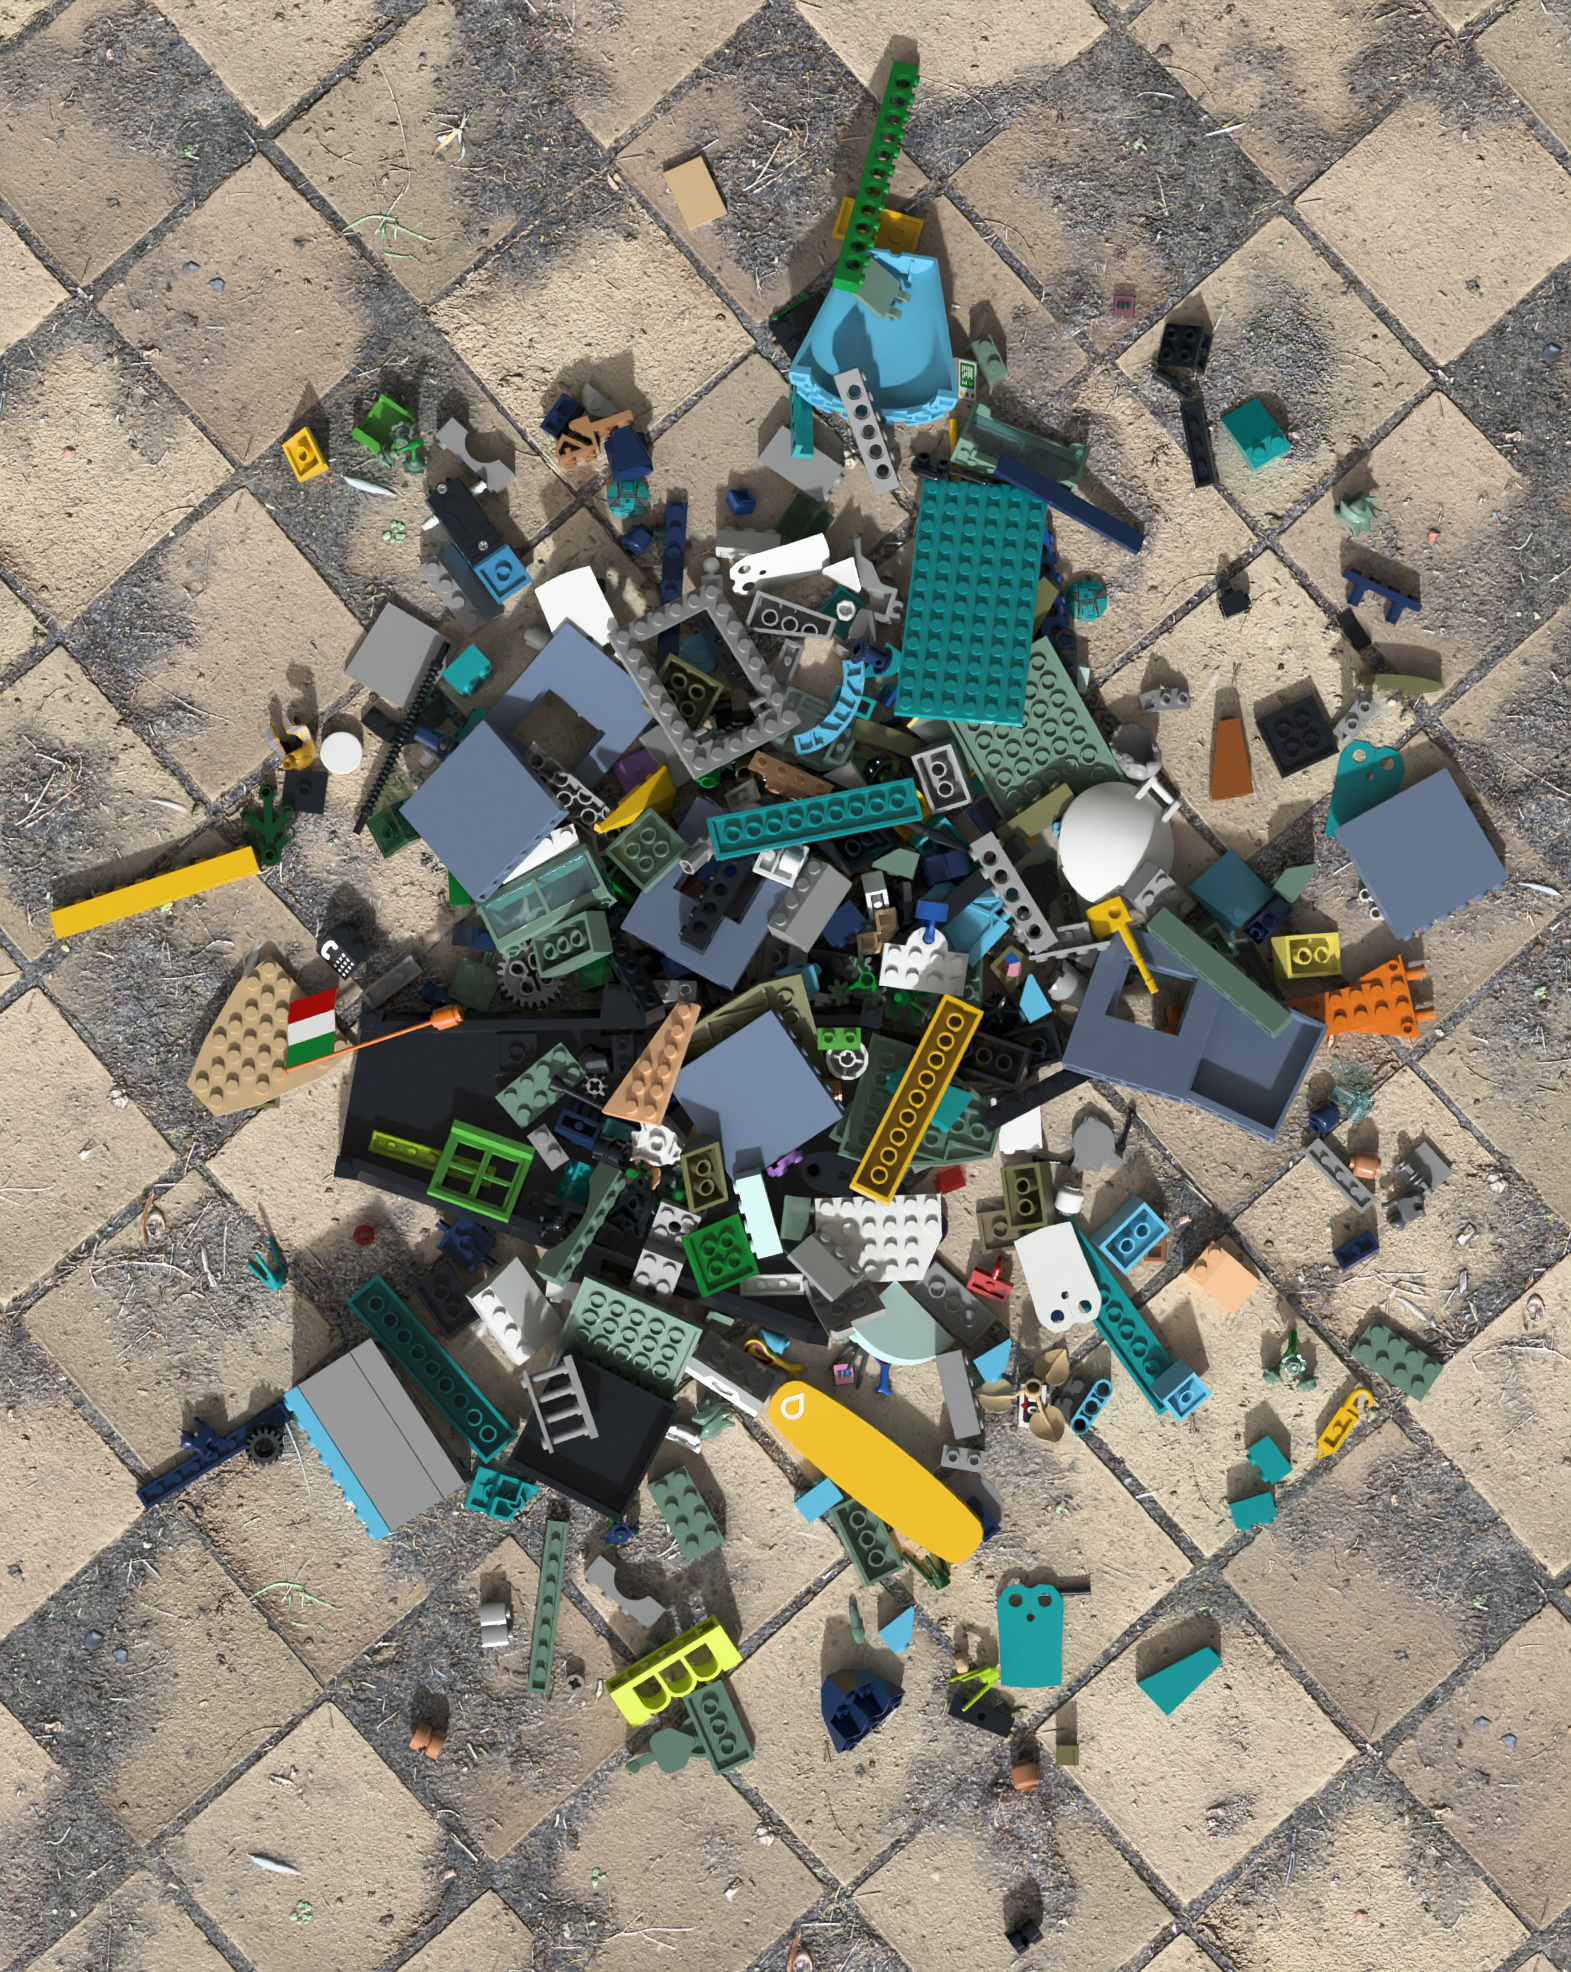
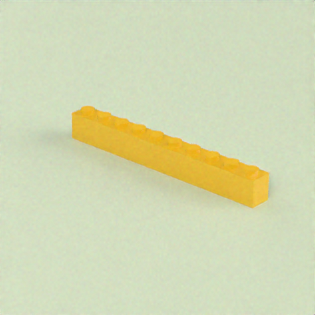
M247 844L235 847L236 851L219 852L215 854L216 858L210 860L201 858L195 861V865L187 867V864L175 867L174 872L168 874L167 871L159 872L154 875L155 878L138 879L134 881L135 885L129 887L126 884L114 888V892L108 894L106 891L99 892L94 895L95 898L86 900V898L74 901L75 905L55 907L54 912L49 914L56 936L62 939L259 873L261 869L254 848L252 846L248 847Z

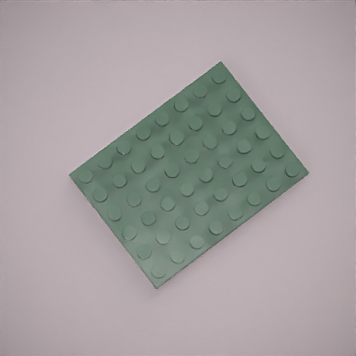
M1046 635L1032 642L1022 727L947 720L1001 818L1004 816L1006 818L1014 814L1013 810L1022 804L1026 806L1031 802L1030 799L1039 792L1045 793L1049 790L1048 786L1057 780L1059 782L1064 780L1075 797L1084 790L1106 782L1127 783ZM1062 815L1061 817H1059L1058 819H1056L1055 821H1053L1052 823H1050L1049 825H1047L1046 827H1044V828H1043L1042 830H1040L1039 832H1041V831L1045 830L1046 828L1052 826V825L1054 824V822H1059V821H1061L1063 815Z

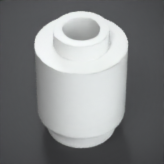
M534 625L533 628L529 627L527 629L524 639L527 640L526 645L540 651L553 634Z

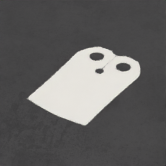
M823 533L741 559L730 569V578L735 580V585L733 586L735 595L753 597L756 595L757 590L765 593L823 571L824 568L830 565L827 542ZM741 566H751L750 571L745 574L738 572ZM766 570L764 575H760L759 572ZM748 582L755 584L754 588L749 591L742 589L743 585Z
M590 566L559 575L535 589L553 637L565 622H568L585 638L589 635L592 636V644L603 652V646L609 643L606 637L607 634L620 628ZM617 653L607 656L615 663L621 661Z
M1071 1222L1041 1228L1014 1241L1038 1320L1047 1329L1054 1333L1069 1330L1074 1323L1085 1324L1098 1317L1101 1307V1294L1084 1258ZM1066 1291L1069 1293L1068 1299L1061 1297L1062 1292ZM1088 1300L1092 1305L1091 1311L1085 1314L1081 1313L1078 1309L1079 1302ZM1054 1310H1061L1063 1312L1064 1320L1061 1323L1057 1324L1051 1320L1050 1316Z

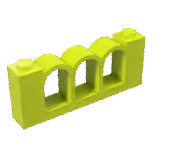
M713 1614L604 1683L615 1703L631 1726L635 1728L651 1718L650 1713H657L666 1708L671 1701V1696L683 1697L689 1694L696 1686L697 1680H711L720 1673L722 1668L726 1671L736 1666L743 1659ZM706 1643L712 1652L710 1661L702 1666L692 1665L685 1655ZM680 1659L687 1669L685 1676L676 1682L664 1679L659 1671ZM655 1675L661 1684L660 1691L655 1696L649 1698L641 1697L634 1687Z

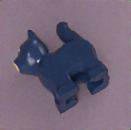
M430 980L426 982L418 993L422 997L423 1002L429 1003L437 1009L450 1004L462 1006L460 1001L451 1000L443 989L433 984Z
M195 1417L193 1419L195 1425L201 1427L199 1433L195 1437L193 1433L181 1430L180 1446L184 1450L193 1449L197 1453L202 1454L205 1460L210 1461L215 1456L210 1447L217 1445L221 1448L226 1443V1440L210 1424L201 1421L199 1417Z

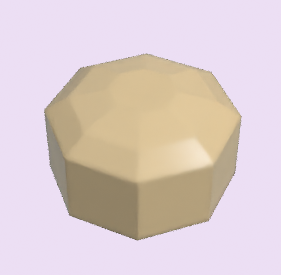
M964 1652L955 1653L957 1673L967 1672L969 1669L968 1657Z

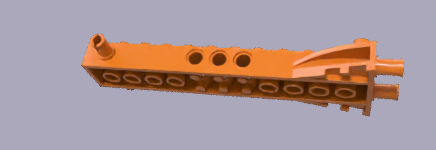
M1401 954L1343 989L1285 1001L1287 1007L1293 1010L1298 1008L1306 1012V1016L1314 1019V1017L1324 1020L1326 1022L1325 1025L1329 1026L1325 1037L1350 1031L1418 1038L1420 1037L1417 1027L1418 1022L1436 1019V1013L1426 1014L1435 1011L1433 1005L1417 1010L1413 1008L1407 984L1410 980L1426 978V971L1417 973L1418 971L1425 970L1424 964L1405 969ZM1178 1004L1172 1005V1008L1171 1005L1165 1007L1169 1026L1168 1028L1159 1029V1031L1175 1035L1181 1018Z

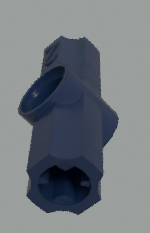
M424 723L421 724L414 737V740L445 757L460 745L459 742L450 736H446ZM444 741L452 743V749L448 752L442 751L440 748L441 743Z

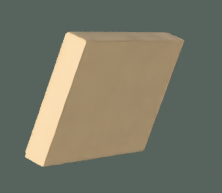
M701 156L663 173L689 231L727 214Z

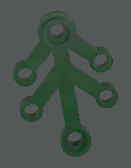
M265 784L260 787L258 792L259 797L263 800L264 824L254 816V812L250 809H243L240 817L265 836L266 845L259 841L251 830L243 831L241 837L244 842L252 844L261 852L260 858L263 864L272 867L281 861V850L297 835L295 828L287 826L283 830V836L275 844L274 836L290 818L295 816L296 811L292 806H284L281 811L282 814L273 823L272 801L277 796V790L275 787ZM265 789H269L270 794L268 796H264L263 794ZM288 808L292 810V813L289 816L285 814V811ZM246 812H250L249 819L244 818ZM292 829L293 835L288 837L287 831ZM247 833H251L252 835L250 840H246L245 838ZM269 852H273L274 857L269 860L267 855Z

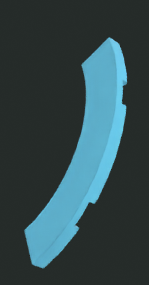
M850 659L842 661L843 686L839 699L829 715L820 724L808 731L793 735L797 757L810 754L828 745L851 722L860 704L864 689V661L858 664H853Z

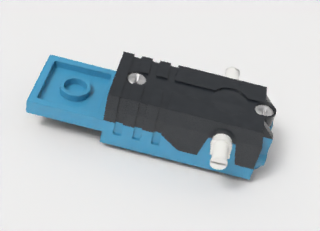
M459 476L455 479L447 477L445 482H440L436 485L435 490L430 489L428 491V498L424 502L432 512V515L426 518L420 525L426 531L439 523L495 601L500 605L531 583L533 579L474 497L487 488L483 480L468 489Z

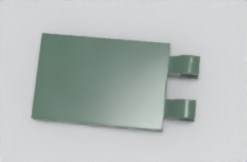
M854 248L855 251H862L859 248ZM871 257L868 269H863L862 274H866L863 287L859 286L857 294L849 293L878 318L885 316L890 322H893L894 318L899 321L903 314L902 311L890 306L893 299L899 305H902L903 301L907 304L911 295L906 291L900 290L901 283ZM853 266L848 267L849 269H852V270L857 269V268H855V267H853Z

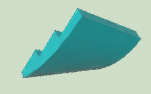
M477 1465L464 1506L484 1512L489 1517L509 1522L516 1515V1512L522 1509L527 1504L526 1502L540 1490V1486Z

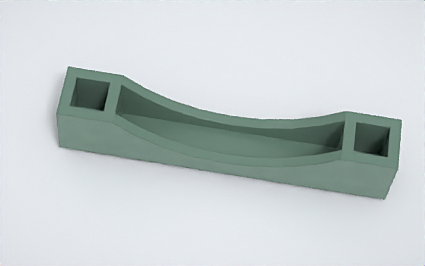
M599 1161L589 1178V1202L581 1222L563 1242L545 1252L535 1269L544 1280L564 1287L571 1278L574 1268L581 1261L583 1253L588 1245L592 1243L596 1231L603 1224L608 1211L614 1206L615 1199L625 1187L627 1178L620 1169Z

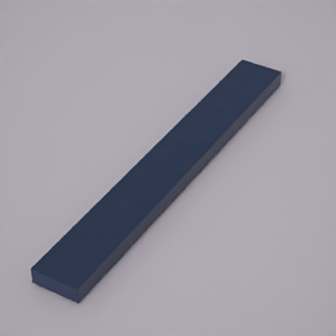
M1003 453L1000 456L993 472L994 474L1134 555L1139 553L1146 535Z
M283 1401L224 1436L223 1438L226 1440V1443L221 1448L217 1445H212L210 1449L215 1453V1456L210 1461L205 1460L202 1454L197 1453L140 1488L136 1493L147 1510L245 1449V1436H248L247 1432L249 1430L253 1431L252 1427L256 1426L259 1428V1424H263L266 1427L267 1424H270L271 1428L276 1427L278 1429L293 1418Z

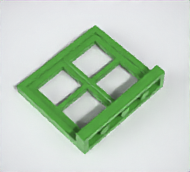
M455 1119L427 1194L508 1223L533 1160L535 1148ZM459 1142L485 1151L478 1171L451 1161ZM492 1154L519 1163L512 1183L485 1174ZM449 1167L475 1176L468 1195L442 1186ZM483 1179L509 1188L502 1207L476 1198Z

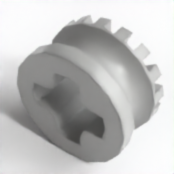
M579 1674L570 1675L565 1683L566 1689L574 1694L580 1693L585 1686L584 1678ZM578 1678L581 1687H577L576 1690L572 1689L569 1681Z

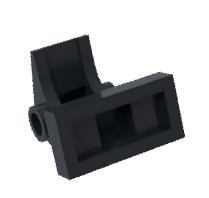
M876 756L870 759L862 772L867 776L864 780L871 786L882 784L879 778L885 771L895 779L894 781L904 778L891 768L893 764L885 757L881 759ZM912 771L911 774L907 777V778H912V777H913L914 783H915V782L918 780V778H919V776H917L913 771Z

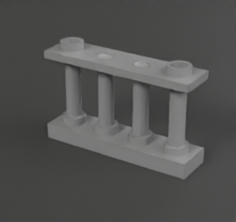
M571 1354L563 1356L564 1361L560 1362L561 1365L529 1376L527 1370L524 1369L522 1370L523 1375L519 1376L523 1389L528 1388L544 1435L540 1440L544 1450L548 1449L549 1453L554 1452L552 1445L583 1434L585 1436L589 1435L590 1439L599 1437ZM564 1373V1375L569 1374L571 1382H568V1385L535 1396L532 1383ZM569 1393L571 1395L576 1394L578 1402L574 1403V1406L545 1416L541 1415L538 1404ZM575 1414L583 1415L585 1423H582V1426L549 1437L545 1427L546 1424Z

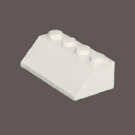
M574 824L554 829L503 882L504 886L581 846Z

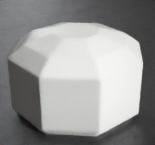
M843 600L837 604L836 614L840 620L848 622L855 617L856 607L852 601Z

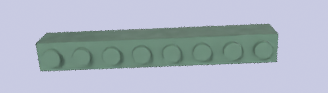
M1163 907L1147 924L1148 932L1267 1034L1276 1039L1292 1022L1291 1010L1283 1003L1279 1005L1275 1001L1274 995L1268 990L1263 991L1259 988V983L1253 977H1246L1239 965L1236 963L1231 964L1226 960L1227 956L1218 949L1216 951L1213 949L1211 942L1206 937L1202 936L1200 938L1195 933L1196 930L1189 923L1184 924L1180 921V916L1171 909L1169 911Z

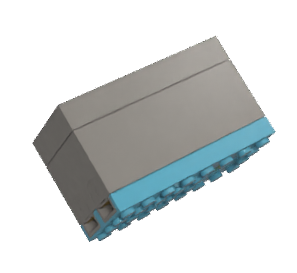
M376 1337L368 1339L283 1395L285 1397V1400H283L285 1406L289 1411H294L297 1416L295 1418L296 1423L301 1430L305 1429L309 1434L306 1437L313 1448L317 1447L321 1453L318 1455L324 1466L328 1465L332 1470V1473H330L332 1479L336 1484L340 1483L344 1491H342L344 1498L348 1503L352 1501L356 1508L353 1510L360 1521L364 1520L368 1526L365 1530L371 1539L375 1538L377 1541L471 1480L395 1361Z

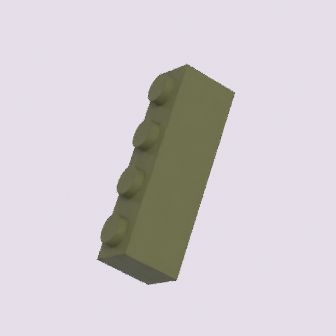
M1064 780L1053 782L1048 786L1049 790L1045 793H1037L1026 806L1023 804L1013 810L1014 814L1006 818L1004 816L995 823L996 826L993 829L1004 845L1017 834L1024 841L1065 813L1067 807L1076 797Z

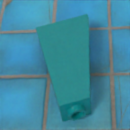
M901 1066L897 1071L892 1069L885 1078L888 1083L884 1088L895 1095L907 1069ZM948 1085L931 1123L944 1133H947L974 1096L971 1093Z
M1204 1645L1140 1679L1136 1684L1168 1716L1223 1663L1220 1659L1222 1654L1214 1646L1209 1648L1207 1645Z

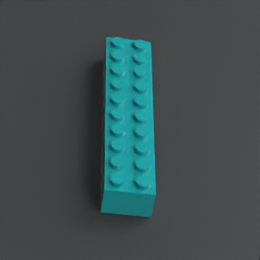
M377 1274L346 1301L485 1464L519 1436V1433L381 1274Z

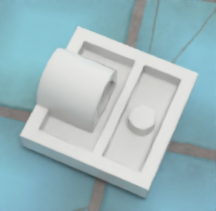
M799 844L760 852L753 872L792 888L808 854L809 847Z

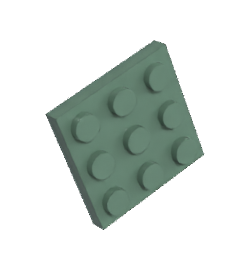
M649 807L604 852L646 894L680 862L682 857L691 850V847Z

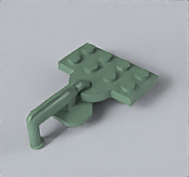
M722 1680L714 1681L683 1696L682 1700L690 1717L681 1723L678 1731L672 1728H665L654 1733L650 1738L652 1752L626 1763L625 1769L631 1774H637L641 1767L657 1761L659 1768L663 1772L673 1773L684 1768L690 1756L695 1758L708 1757L715 1776H718L755 1759Z

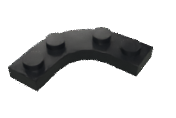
M433 700L418 717V720H414L415 725H412L411 728L413 730L409 731L410 736L406 737L408 741L404 742V745L420 743L414 740V737L422 723L433 729H438L450 714ZM374 705L360 721L380 739L394 744L393 740L397 739L395 735H399L398 729H402L401 724H404L389 719Z

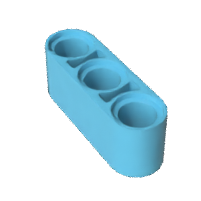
M1096 1380L1071 1417L1069 1427L1074 1433H1086L1111 1396L1113 1386L1108 1380ZM1102 1382L1108 1385V1392L1104 1395L1099 1394L1097 1391V1386ZM1090 1400L1095 1401L1097 1404L1096 1410L1092 1413L1086 1411L1085 1408L1086 1403ZM1078 1418H1082L1085 1422V1427L1082 1430L1074 1428V1421Z

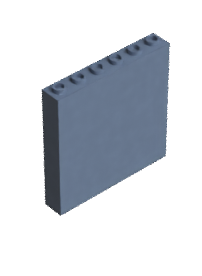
M483 719L474 726V730L460 741V745L446 756V760L431 772V776L417 787V791L405 799L403 806L399 809L471 898L479 902H485L570 813L494 722Z
M1446 767L1334 830L1335 835L1396 941L1402 938L1404 941L1416 936L1414 931L1419 928L1424 931L1432 927V921L1439 918L1440 921L1452 915L1450 913L1451 910L1455 908L1458 911L1470 905L1468 903L1469 900L1475 897L1476 901L1488 895L1486 893L1488 889L1493 887L1495 891L1506 885L1504 880L1510 878Z
M1223 996L1186 1103L1273 1144L1329 1026L1325 1025L1326 1022L1320 1018L1314 1017L1313 1019L1306 1016V1012L1301 1009L1295 1008L1293 1010L1289 1008L1291 1010L1292 1022L1276 1039H1273ZM1275 999V1001H1276L1279 1005H1281V1004L1283 1003V1004H1285V1005L1287 1006V1004H1286L1285 1002H1283L1282 1000Z
M773 1007L680 1068L672 1091L701 1135L707 1134L719 1141L723 1167L733 1181H735V1173L758 1167L762 1171L845 1115L843 1103L840 1099L836 1100L832 1095L833 1089L827 1081L823 1082L819 1076L821 1071L815 1063L811 1064L807 1058L809 1053L803 1045H798L795 1040L797 1038L795 1032L791 1027H786L783 1022L785 1021L784 1016L779 1010L775 1011Z

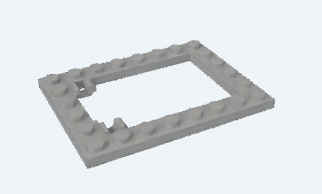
M715 580L608 633L606 636L694 780L791 730L802 722ZM705 609L759 695L758 698L749 702L750 708L756 717L754 724L721 741L719 738L716 740L710 739L705 726L691 732L638 645L644 640ZM764 704L767 710L762 711L760 705ZM699 738L702 744L699 745L696 739Z

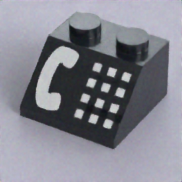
M345 920L328 934L316 950L345 981L376 952Z

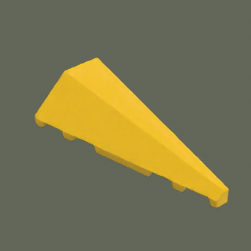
M662 763L659 764L657 772L654 775L649 773L644 784L641 786L636 785L618 802V808L615 811L609 810L604 821H597L595 823L594 830L603 833L633 823L649 807L657 814L671 810L676 789L666 766Z

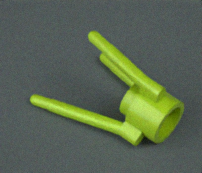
M992 1662L950 1678L951 1682L960 1679L962 1682L979 1676L982 1683H988L962 1708V1711H966L990 1687L997 1684L995 1679L999 1677V1673Z

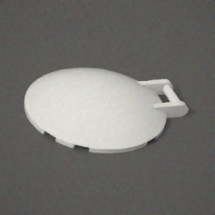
M1155 775L1145 779L1139 787L1122 782H1106L1092 786L1080 793L1070 803L1062 817L1060 836L1057 838L1058 855L1061 856L1063 864L1062 870L1072 887L1082 897L1095 905L1103 903L1110 896H1114V898L1120 896L1127 908L1134 907L1120 892L1147 860L1160 867L1167 875L1170 873L1174 857V839L1169 819L1182 803L1169 794L1157 781L1158 778ZM1151 787L1168 804L1165 810L1147 792Z

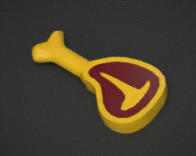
M757 1336L748 1338L741 1349L767 1367L776 1365L789 1371L793 1379L797 1378L798 1372L804 1369L802 1363L794 1364L777 1357L774 1352L768 1349L766 1342Z

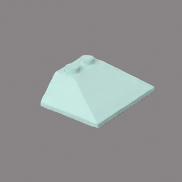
M789 686L785 695L802 722L791 730L773 738L770 742L778 752L789 751L795 755L796 762L818 772L834 770L845 764L856 741L849 737L856 718L860 717L854 715L845 730L826 745L823 751L817 750L797 757L793 735L813 728L818 718L824 720L834 706Z

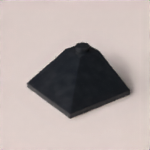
M884 828L810 842L816 851L848 875L896 845Z

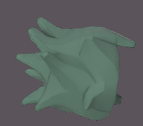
M1360 491L1354 496L1344 492L1341 505H1334L1335 517L1338 521L1351 528L1355 537L1360 535V530H1363V528L1366 533H1370V520H1378L1375 514L1382 512V510L1376 508L1372 503L1377 497L1370 496L1364 491Z
M718 1394L716 1398L711 1400L706 1399V1396H704L703 1400L696 1404L697 1415L692 1417V1421L701 1425L700 1428L695 1429L699 1435L698 1437L705 1440H713L721 1434L724 1428L736 1425L735 1422L727 1418L732 1419V1416L737 1415V1412L725 1409L727 1406H730L731 1402L721 1401L722 1395Z

